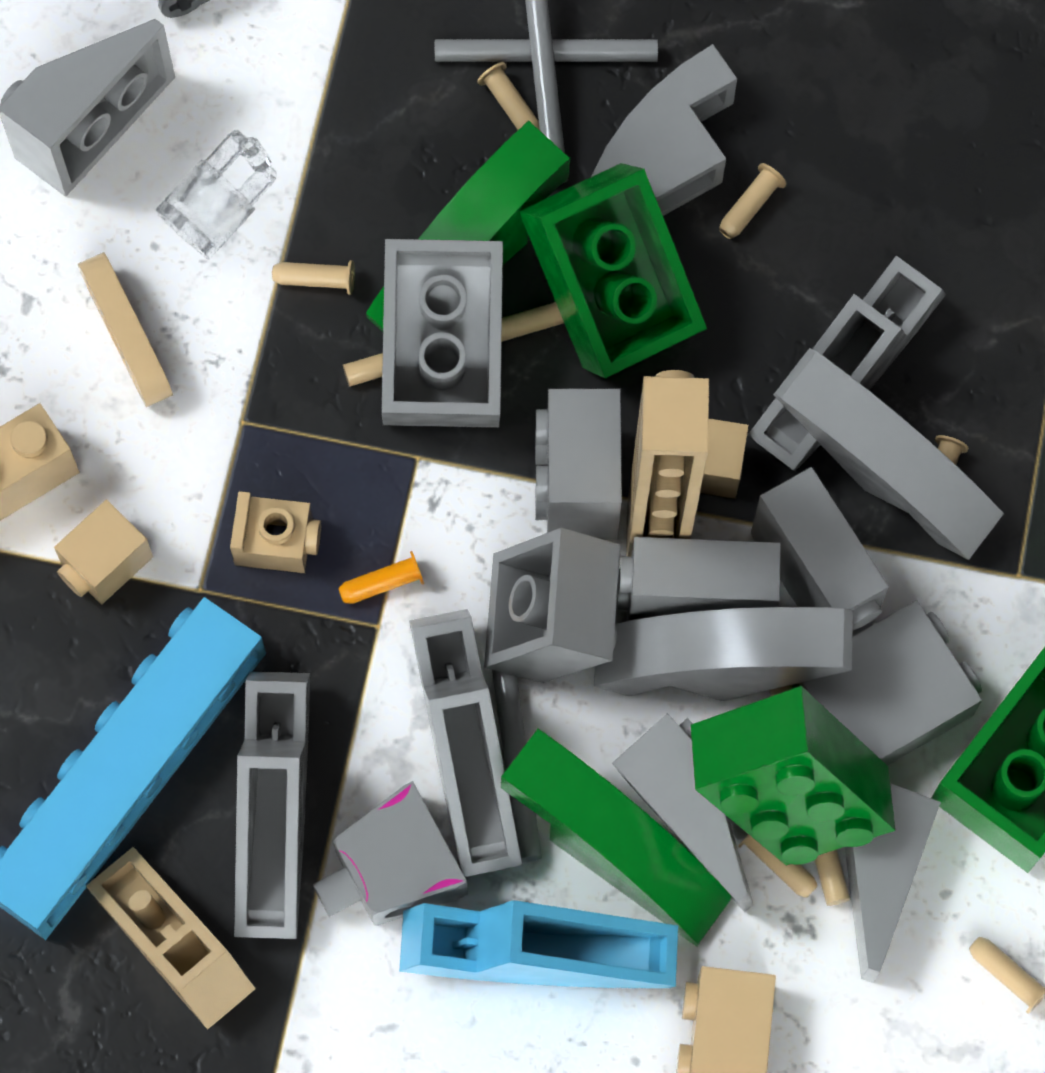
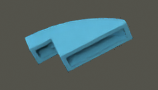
M516 900L483 911L422 903L403 910L399 972L528 985L592 988L676 987L678 925Z

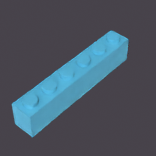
M203 597L194 610L187 607L178 615L169 630L168 636L171 640L158 656L150 654L143 660L133 675L132 684L135 686L121 704L114 701L103 711L95 725V731L98 732L84 751L76 749L68 756L57 774V778L60 780L58 785L46 800L39 797L29 806L19 823L23 830L9 848L5 846L0 847V907L44 940H47L86 889V885L93 880L239 690L250 671L255 669L266 654L263 639L260 635L205 597Z

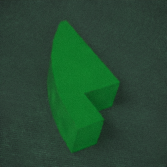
M528 120L464 184L418 240L503 241V266L528 243V233L519 211L546 199L569 178L570 157ZM384 286L366 312V317L382 332Z
M539 728L501 776V789L551 824L549 839L551 842L663 923L678 925V933L698 947L732 900V896L719 881L668 831L604 777Z

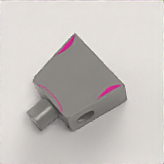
M413 781L404 785L333 840L335 852L343 868L313 884L329 917L361 901L374 925H381L402 918L403 910L422 903L442 905L468 895L467 880Z

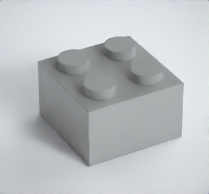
M548 389V408L536 409L535 465L547 466H536L535 520H547V533L558 528H565L603 540H617L622 504L620 389Z
M558 528L494 553L484 668L545 683L613 661V650L617 642L615 618L617 592L620 584V544L565 528Z

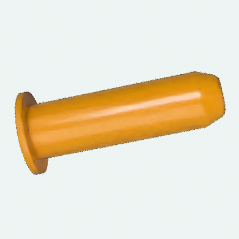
M410 551L411 558L345 581L338 588L343 603L354 604L419 579L423 585L424 581L413 551Z

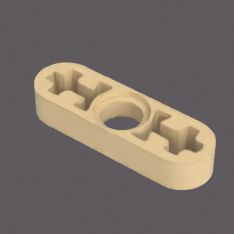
M102 252L78 263L77 265L85 285L146 408L173 396L166 375L106 254Z

